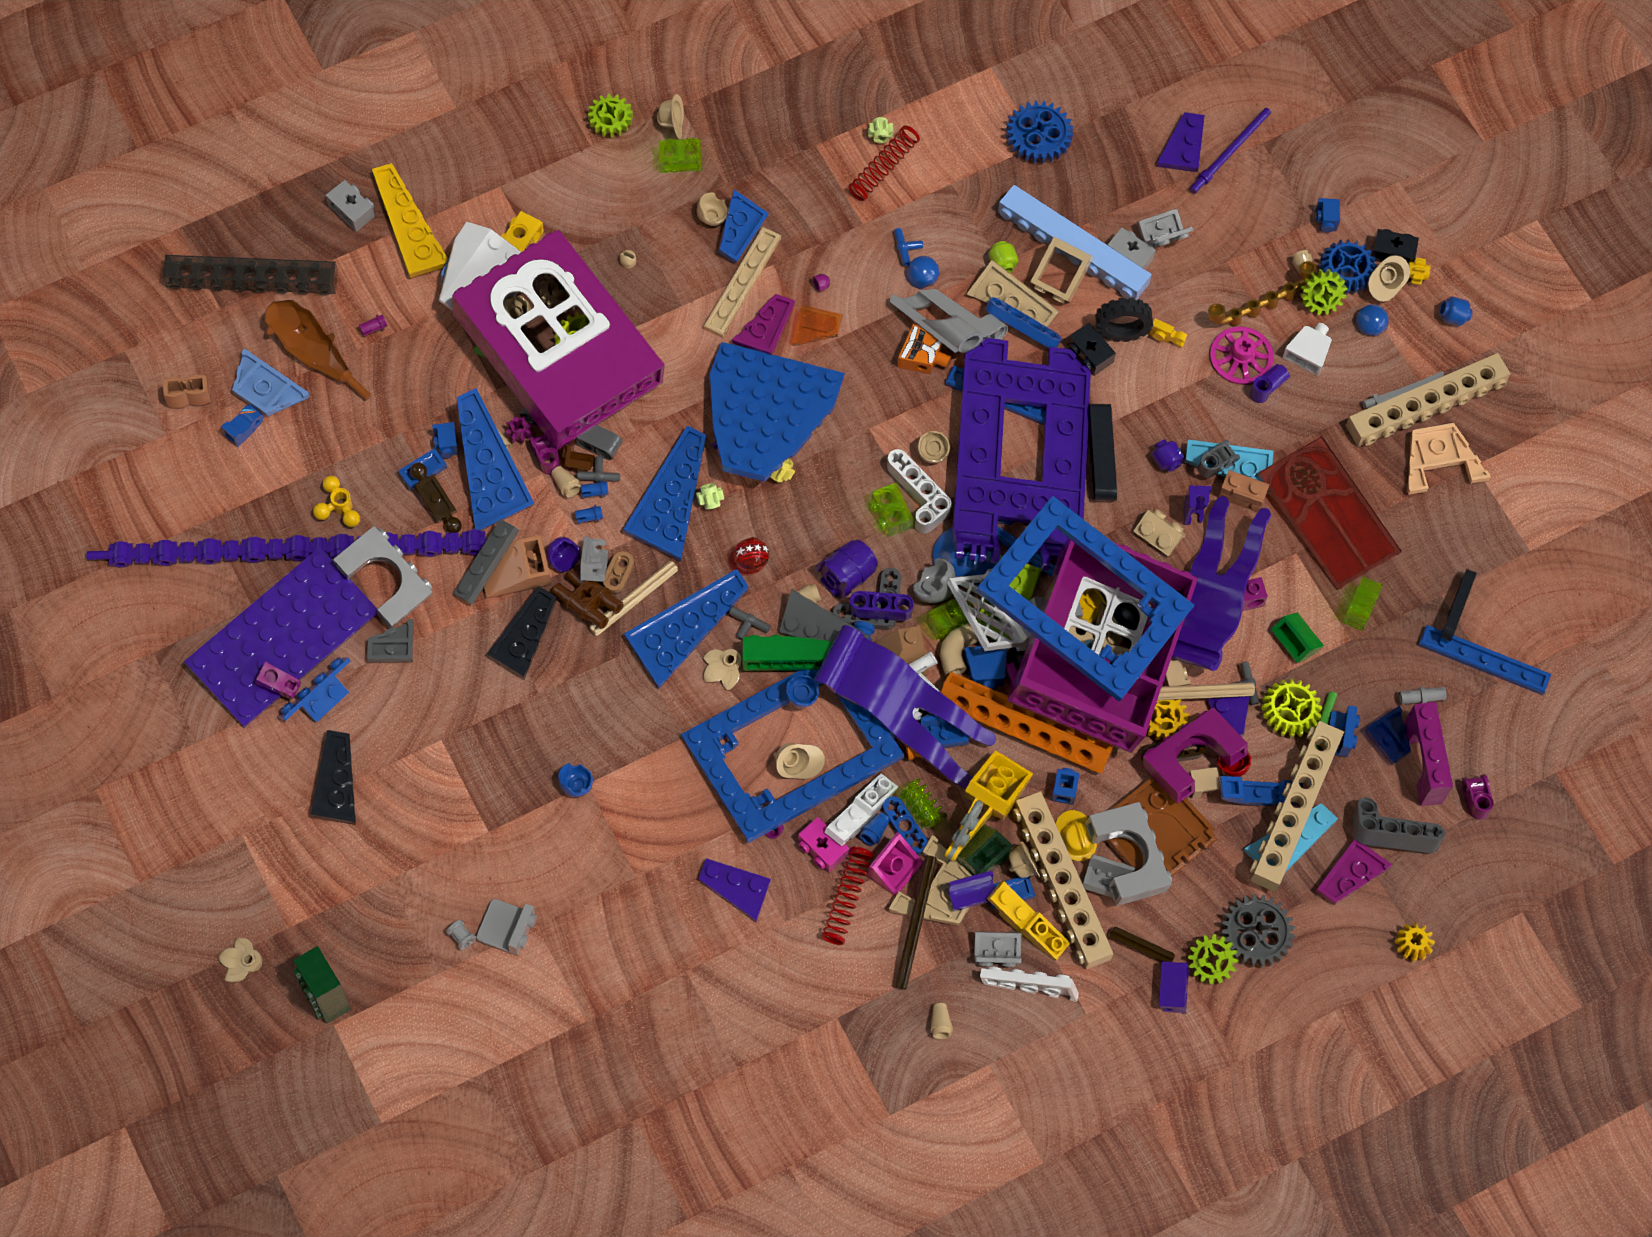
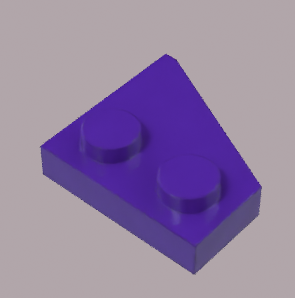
M1250 696L1209 699L1211 709L1214 707L1241 737L1244 736Z

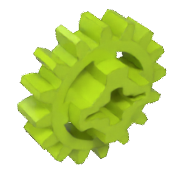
M608 94L607 98L601 95L599 102L593 100V106H589L588 120L590 121V127H595V133L602 131L603 137L607 133H610L611 138L614 136V133L620 136L621 130L628 131V125H632L633 111L631 110V104H626L625 98L619 100L618 94L614 98H611V94Z
M1319 269L1318 275L1312 272L1311 279L1305 278L1307 285L1301 286V289L1304 291V293L1300 294L1304 300L1303 304L1308 307L1310 312L1315 311L1318 315L1322 311L1328 315L1330 309L1337 311L1335 306L1337 304L1342 306L1341 298L1347 297L1344 293L1347 290L1344 279L1336 271L1332 273L1330 269H1327L1326 273Z
M1213 934L1210 940L1207 935H1204V942L1197 939L1198 947L1190 948L1194 955L1188 956V959L1193 960L1194 963L1190 964L1189 968H1196L1193 975L1198 976L1201 974L1202 982L1209 978L1210 984H1214L1215 979L1219 983H1223L1224 976L1230 979L1229 972H1236L1237 969L1233 967V963H1239V960L1234 959L1233 955H1236L1238 951H1231L1230 948L1233 946V943L1225 944L1226 937L1223 936L1218 940L1217 934ZM1213 944L1221 945L1226 951H1217ZM1204 948L1205 953L1203 957L1199 959V954L1201 950ZM1212 953L1213 955L1219 957V959L1216 960L1215 966L1213 963L1208 962V959L1211 958ZM1225 960H1228V965L1223 971L1222 965ZM1207 966L1211 968L1214 975L1207 974L1202 970V967Z

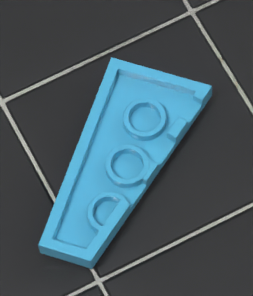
M1188 440L1185 463L1198 467L1202 456L1215 448L1219 443ZM1229 445L1235 454H1239L1240 459L1229 468L1217 473V475L1226 478L1228 470L1262 482L1258 474L1272 466L1274 451ZM1209 462L1204 463L1209 468L1213 467Z

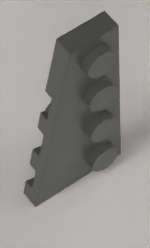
M791 589L779 632L795 637L834 642L841 627L847 625L861 632L865 638H869V635L837 617L814 601L804 597L796 590Z

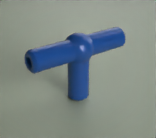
M896 228L894 234L897 241V250L900 252L903 265L908 266L911 262L908 250L922 249L923 241L905 242L902 229Z

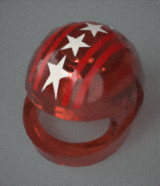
M756 537L740 541L730 556L733 570L737 569L742 576H752L760 572L767 565L770 557L768 546ZM736 563H737L739 566H741L742 568L746 569V571L741 570V569L736 565Z

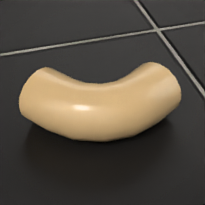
M970 623L963 624L949 632L941 644L939 656L946 677L949 676L950 672L960 675L967 669L962 659V651L965 647L978 643V638Z

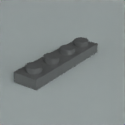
M502 519L498 521L454 591L455 595L473 605L516 537L519 529Z

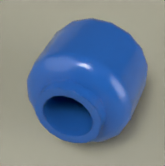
M1454 296L1443 300L1439 308V315L1443 322L1456 326L1464 325L1466 321L1471 319L1473 313L1467 300Z

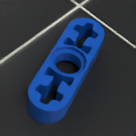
M895 796L887 798L883 804V813L889 817L890 824L895 832L901 834L918 856L922 855L928 843L926 836L900 798ZM889 804H892L893 806L898 805L897 813L899 814V817L896 821L894 819H896L897 815L894 812V810H888ZM908 821L911 823L912 828L909 831H902L899 828V823ZM914 832H916L914 834L915 840L917 842H922L921 849H919L917 846L914 848L912 847L914 841L911 835H913Z

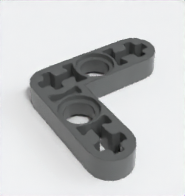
M887 568L882 572L881 593L899 594L901 574L897 569ZM889 575H893L894 578L892 588H888ZM840 603L834 607L833 614L840 618L841 610H844L847 615L841 619L854 626L855 621H861L858 617L852 620L849 603ZM854 604V605L857 606V607H862V606H864V605ZM878 604V608L884 609L887 607L885 604ZM882 619L865 621L874 625L875 629L890 630L896 624L894 620H889L888 623H885Z

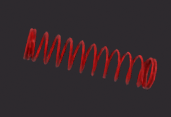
M908 125L902 126L899 133L894 135V139L889 141V145H885L884 150L879 152V156H875L874 160L869 162L868 167L863 169V173H859L858 178H855L853 183L848 185L850 193L856 199L865 201L868 198L866 191L872 193V186L878 187L876 179L884 181L881 174L888 176L889 172L887 169L894 170L892 163L898 165V158L904 159L902 152L909 153L908 147L914 148V144L919 143V134ZM904 129L912 132L917 138V141L911 139L906 134ZM900 135V138L903 142L897 140L896 136ZM902 136H904L909 142H911L913 146L907 144L905 140L902 138ZM895 141L897 147L891 145V142ZM897 142H899V143H901L902 145H904L905 148L907 149V152L904 151V150L898 145ZM887 146L890 147L893 154L885 150ZM892 147L898 150L903 157L898 156ZM884 152L888 159L880 156V154ZM887 153L891 154L897 160V163L891 160ZM879 157L882 164L875 162V159ZM882 159L886 160L892 168H889ZM874 163L877 170L871 168L870 164ZM876 164L884 168L887 174L883 173ZM869 169L873 177L865 173V170ZM871 169L878 173L881 176L882 180L877 178L873 174ZM864 174V177L868 182H866L863 179H860V175ZM867 176L872 178L877 185H874L872 182H870ZM859 180L861 186L856 184L855 181ZM861 181L866 183L872 191L868 190ZM851 186H854L855 190L857 191V193H858L860 196H858V195L853 191V189H852Z
M854 846L850 848L848 856L851 860L846 861L848 868L843 870L845 876L840 878L842 885L837 887L840 893L834 896L837 901L832 903L834 910L829 911L831 918L826 920L828 926L823 929L824 932L821 935L822 939L835 945L845 944V939L836 933L825 930L832 928L843 934L848 933L843 928L831 926L828 921L835 920L844 925H851L847 920L834 918L831 912L837 911L848 917L854 916L848 911L836 909L834 904L840 903L848 908H857L852 903L839 901L837 895H843L852 900H859L857 896L843 893L839 888L845 886L855 892H862V889L859 887L844 884L842 879L848 878L859 884L865 883L860 878L845 874L846 870H851L859 875H868L864 870L848 866V862H854L863 867L870 866L869 863L852 859L850 856L852 854L860 859L872 860L874 857L873 853L863 847Z

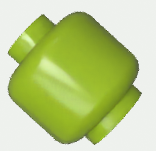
M1006 241L995 243L989 252L990 261L994 260L1009 273L1013 272L1019 263L1014 246Z

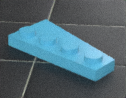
M1322 803L1311 809L1285 873L1338 820ZM1290 822L1285 824L1287 827H1292ZM1269 834L1244 848V852L1253 860L1259 861L1261 854L1258 853L1262 841L1268 840ZM1274 840L1276 845L1284 846L1280 840ZM1266 859L1269 865L1276 866L1273 860Z

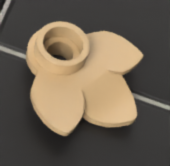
M714 649L705 654L703 659L709 665L704 672V681L718 682L721 680L727 691L732 689L740 678L738 668L742 664L741 654L734 649H728L724 652ZM733 656L734 661L730 664L727 663V658Z
M237 938L235 948L225 949L218 956L219 961L228 968L225 976V981L227 982L242 981L248 973L255 972L262 966L261 954L254 950L252 942L246 938Z

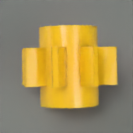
M1416 258L1415 262H1409V278H1412V284L1422 285V280L1428 281L1431 265L1426 264V259Z

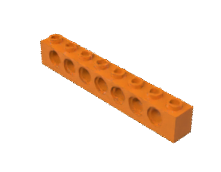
M950 672L944 682L941 693L965 711L972 719L982 722L988 727L1003 731L1009 736L1026 741L1030 745L1040 747L1051 754L1061 756L1070 762L1082 765L1091 771L1102 774L1114 747L1113 745L1007 701L1009 696L953 672Z

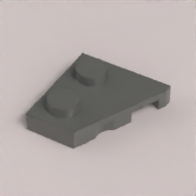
M409 619L405 624L397 628L392 627L382 634L368 638V662H413L414 620Z

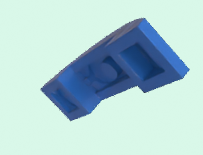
M1219 777L1221 799L1255 806H1278L1279 802L1283 803L1286 798L1282 794L1287 783L1292 784V780H1282L1279 783L1243 781L1242 777ZM1299 783L1300 787L1304 789L1303 783ZM1291 802V805H1298V803Z

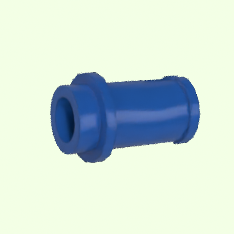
M600 480L599 483L581 484L583 498L601 495L605 497V495L609 494L608 484L603 482V480Z
M594 505L592 508L575 510L577 524L594 520L599 522V519H603L601 506L596 507Z

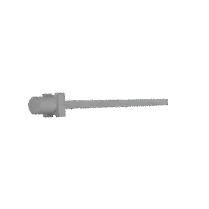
M1441 371L1416 383L1379 396L1377 393L1373 394L1371 399L1362 401L1364 409L1373 407L1441 378L1444 372Z

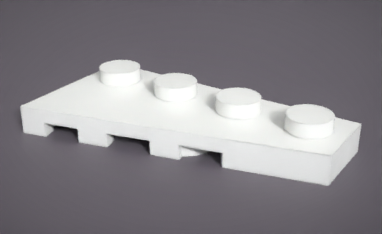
M998 967L981 969L980 978L985 985L1011 990L1019 986L1022 991L1035 994L1040 990L1049 994L1048 997L1058 998L1061 994L1070 996L1069 1001H1078L1079 993L1073 980L1066 975L1051 977L1042 972L1026 974L1018 969H1012L1011 972L1002 971Z

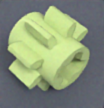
M878 117L872 123H869L868 137H873L876 143H885L889 138L893 137V123L888 124L886 118Z
M715 483L702 485L700 487L701 492L696 493L698 503L704 505L705 509L717 508L721 505L720 500H724L723 490L721 487L717 488Z

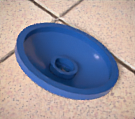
M952 528L945 531L934 545L933 563L935 564L934 560L937 558L947 560L952 564L956 577L986 574L988 569H993L996 564L990 562L991 551H985L986 557L984 562L978 561V550H976L975 561L969 559V552H964L962 559L954 558L955 547L952 540ZM980 582L974 583L973 585H980Z

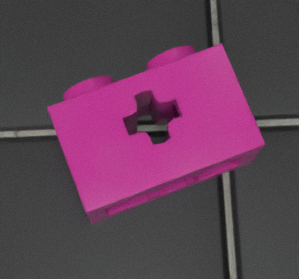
M817 817L798 834V846L804 853H810L815 858L814 862L821 870L825 869L830 873L848 856L849 847L846 844L841 846L825 833L828 826ZM818 844L821 845V846H823V845L825 844V845H826V849H825L824 847L818 848Z

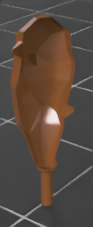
M294 300L275 301L266 308L265 322L269 325L267 334H276L289 353L305 365L331 376L338 382L348 383L365 401L371 397V394L352 377L351 371L334 344L335 335L333 333L328 335L325 328L310 310L302 307Z

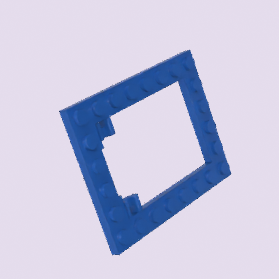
M1054 496L1050 498L976 589L984 598L1119 702L1194 607V604ZM1055 528L1144 596L1137 606L1141 612L1151 618L1149 622L1152 624L1129 653L1125 652L1123 655H1115L1112 652V647L1107 644L1099 655L1009 586ZM1151 601L1157 607L1155 609L1151 608L1148 602Z
M799 670L681 734L682 740L748 843L904 758L903 752L887 728L877 718L861 706L836 694L871 749L778 800H775L768 788L763 790L762 794L758 797H751L748 792L744 793L723 760L726 758L724 754L734 750L739 745L733 733L789 703L785 695L787 682L796 675H808L814 679L818 670ZM817 683L818 687L824 685L822 683ZM726 738L728 742L722 745L720 740ZM767 802L768 805L762 808L761 805Z

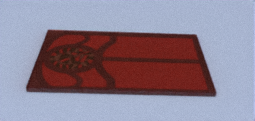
M1322 436L1258 473L1262 482L1270 484L1269 492L1336 590L1342 589L1347 584L1402 552Z

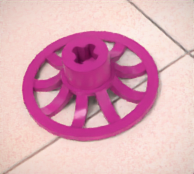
M1233 327L1222 331L1215 338L1211 346L1210 358L1214 369L1222 378L1235 384L1245 385L1252 384L1257 377L1263 376L1271 369L1274 353L1268 339L1260 332L1248 327ZM1243 332V335L1235 340L1231 333ZM1248 333H1251L1260 339L1254 342L1251 338L1248 337ZM1226 336L1232 346H1221L1218 343ZM1264 343L1268 353L1262 354L1255 349ZM1216 350L1226 353L1230 352L1226 357L1216 360ZM1255 358L1261 360L1268 359L1265 369L1259 366ZM1234 360L1229 372L1225 373L1220 365ZM1239 363L1242 364L1244 379L1232 377ZM1248 363L1260 374L1250 378Z

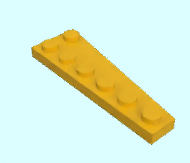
M390 163L373 168L372 172L409 277L412 278L444 268L448 258L439 242L436 241L429 225L425 222L422 213L415 205L412 196L405 188V184L393 164Z

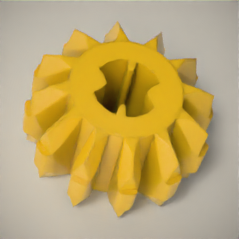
M1414 922L1412 927L1405 924L1403 930L1397 932L1398 938L1395 939V944L1400 945L1397 948V952H1404V959L1411 956L1412 962H1416L1417 958L1425 960L1426 954L1430 955L1432 953L1431 947L1435 944V941L1429 939L1433 935L1432 932H1425L1426 925L1418 928L1417 922ZM1413 939V942L1417 940L1418 945L1416 943L1412 944L1411 940Z

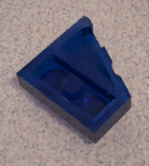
M1397 706L1365 729V733L1391 765H1394L1411 752L1400 706Z

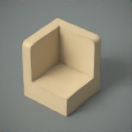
M1217 767L1190 771L1189 775L1195 780V792L1191 794L1192 799L1201 798L1203 792L1220 790Z

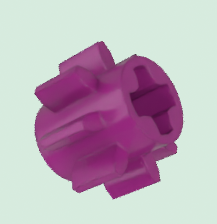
M514 416L511 422H506L508 428L506 436H512V443L516 441L524 443L527 437H532L529 431L532 429V424H526L525 416L523 418Z

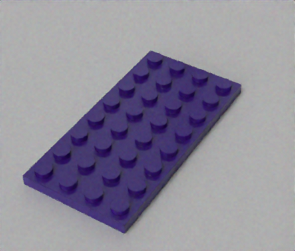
M319 547L188 657L184 663L245 728L282 697L277 692L255 684L265 662L300 681L377 615V608L350 579H347L333 564V560Z

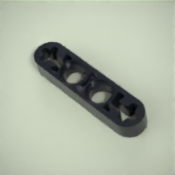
M1466 568L1440 638L1451 642L1477 572Z

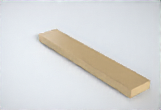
M762 227L706 321L704 330L721 338L724 337L780 242L781 235Z

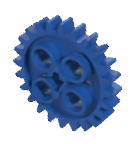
M1035 100L1033 106L1027 102L1026 108L1020 105L1018 111H1013V115L1009 116L1006 126V138H1009L1008 145H1013L1012 151L1019 150L1018 157L1024 154L1026 155L1025 161L1032 157L1034 163H1036L1037 159H1041L1043 164L1045 158L1053 162V156L1059 159L1061 152L1066 153L1067 147H1070L1073 138V126L1070 125L1071 119H1066V112L1060 114L1061 107L1053 109L1054 103H1051L1048 107L1045 101L1042 102V105H1039L1037 100Z

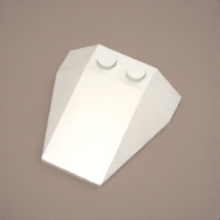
M466 222L454 239L439 301L453 311L452 295L458 288L466 287L476 277L484 276L489 273L491 268L496 265H502L507 262L510 256L518 255L521 251L493 230ZM511 292L505 296L504 300L520 292Z

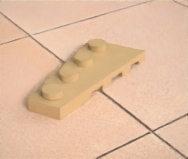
M991 260L967 293V295L988 303L991 297L998 298L1047 327L1060 312L994 260Z

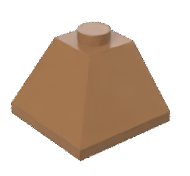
M920 626L898 629L876 641V644L892 651L907 664L925 655V646ZM927 669L921 674L924 676H928Z

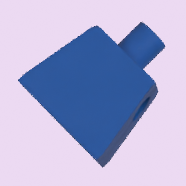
M982 646L965 647L964 661L969 679L995 691V687L1003 686L1007 648L985 651Z

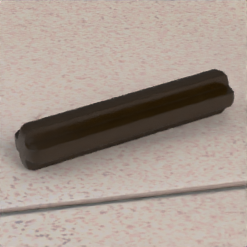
M1114 927L1111 931L1110 938L1153 959L1160 962H1173L1175 954L1121 928Z

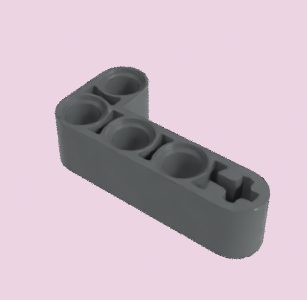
M1363 797L1358 801L1352 814L1354 838L1357 842L1364 845L1435 853L1445 837L1443 827L1435 823L1379 816L1377 803L1368 797Z

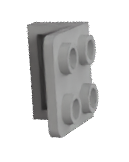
M1177 209L1137 222L1142 241L1148 242L1153 248L1170 243L1169 239L1175 241L1189 237L1188 232L1194 231L1193 227L1183 229Z
M497 899L492 900L478 931L477 940L518 956L520 950L524 949L527 944L529 929L534 927L537 920L534 906L525 903L522 909Z

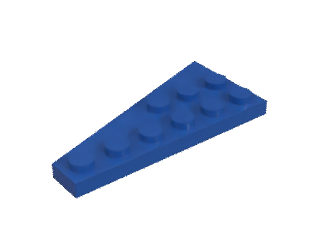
M477 388L458 396L457 404L475 529L482 531L497 524L500 519L505 520L535 505Z

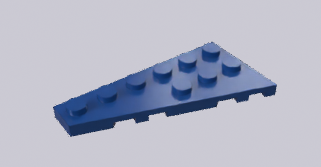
M686 426L623 529L625 534L680 562L706 442V434L689 426Z
M737 569L624 633L625 639L658 689L661 688L722 620L730 608L748 591L749 586Z

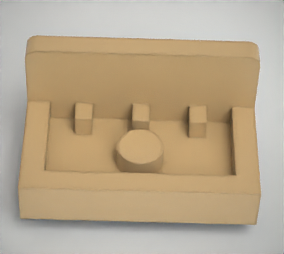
M1155 509V511L1147 510L1134 529V532L1161 552L1170 556L1181 539L1185 538L1187 534L1183 532L1184 528L1175 521L1170 523L1166 520V515L1158 509Z

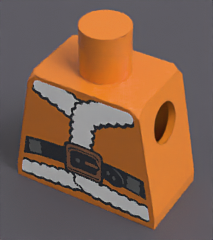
M913 324L898 357L897 367L931 374L935 364L947 368L951 356L941 352L942 342L926 330Z

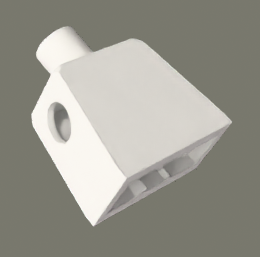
M1318 323L1315 329L1304 326L1288 344L1282 358L1319 376L1332 341L1330 337L1326 336L1329 328L1323 323Z

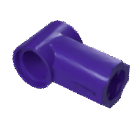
M1276 364L1263 376L1257 377L1250 391L1251 399L1257 403L1267 401L1269 395L1290 378L1287 368Z

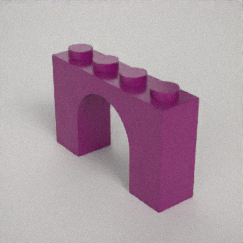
M1436 702L1414 704L1404 721L1408 744L1419 743L1421 748L1422 775L1416 785L1420 806L1443 804L1453 788L1437 704Z
M1214 707L1209 711L1202 712L1190 724L1183 725L1179 732L1173 736H1167L1156 748H1150L1143 756V767L1177 804L1195 792V780L1177 761V757L1183 749L1191 745L1208 746L1216 751L1230 767L1248 755V743Z

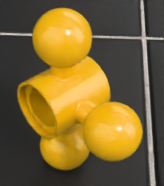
M327 476L323 480L322 485L325 491L331 493V503L316 504L313 509L314 516L319 520H325L330 516L331 511L334 510L337 514L343 515V522L346 526L356 527L360 523V515L357 511L351 510L352 501L350 493L344 488H339L340 481L337 477ZM340 499H345V500H346V501H345L344 503H342V504H338V503H337V501L340 500Z

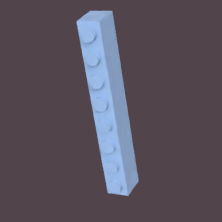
M1013 185L999 202L998 213L1004 219L1015 223L1022 231L1032 234L1039 242L1050 245L1053 237H1056L1093 256L1094 258L1087 273L1101 279L1106 286L1113 287L1123 297L1127 299L1135 298L1137 300L1148 287L1152 276L1151 273L1019 187ZM1056 247L1054 252L1064 255L1074 265H1081L1082 260Z

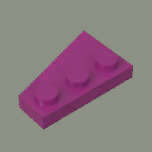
M775 294L759 310V314L744 326L745 329L732 339V344L773 355L793 311L795 300Z
M1354 839L1318 887L1316 893L1335 905L1390 869L1392 864L1366 845L1360 844Z

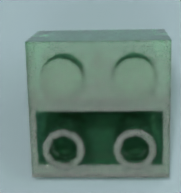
M984 824L965 846L956 861L963 865L972 876L994 871L1009 857V853L1013 850L1014 846L998 830Z

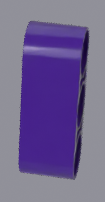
M856 591L851 595L849 602V611L854 617L894 621L910 619L914 607L913 599L908 595ZM862 602L864 606L857 607L854 603ZM882 603L887 607L880 609L876 605ZM905 605L909 609L903 611L898 606Z

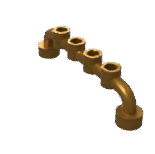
M1311 261L1301 263L1299 275L1302 278L1294 284L1286 283L1283 289L1276 292L1269 291L1265 294L1264 298L1259 300H1249L1247 306L1240 309L1232 308L1227 315H1225V307L1222 304H1212L1208 308V317L1218 325L1230 323L1233 326L1241 324L1242 317L1245 315L1257 317L1260 314V308L1264 306L1269 309L1276 308L1278 300L1281 298L1293 300L1296 297V291L1301 290V286L1307 285L1305 278L1311 279L1312 272L1316 275V265Z

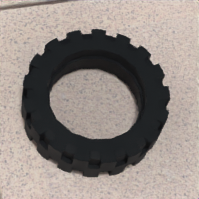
M1118 298L1116 301L1110 300L1109 303L1102 304L1101 308L1097 309V314H1095L1097 332L1109 341L1111 339L1114 342H1120V340L1128 342L1131 339L1137 340L1140 336H1146L1153 326L1152 309L1148 303H1143V300ZM1123 316L1138 318L1133 322L1123 324L1110 322L1115 318Z

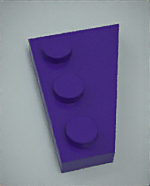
M1184 112L1156 167L1198 172L1205 115Z
M706 858L699 882L718 896L726 899L733 904V907L739 911L741 910L757 923L771 879Z

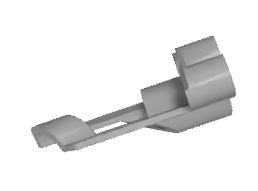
M937 289L919 290L917 294L907 298L891 295L890 302L954 353L958 351L961 353L969 352L987 338L1001 340L1008 331V326L992 314L978 318ZM935 304L951 318L930 320L923 317L916 310Z

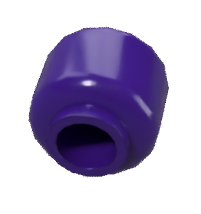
M1164 439L1154 445L1156 449L1152 452V457L1161 471L1169 473L1182 465L1181 461L1184 455L1175 441L1167 442Z

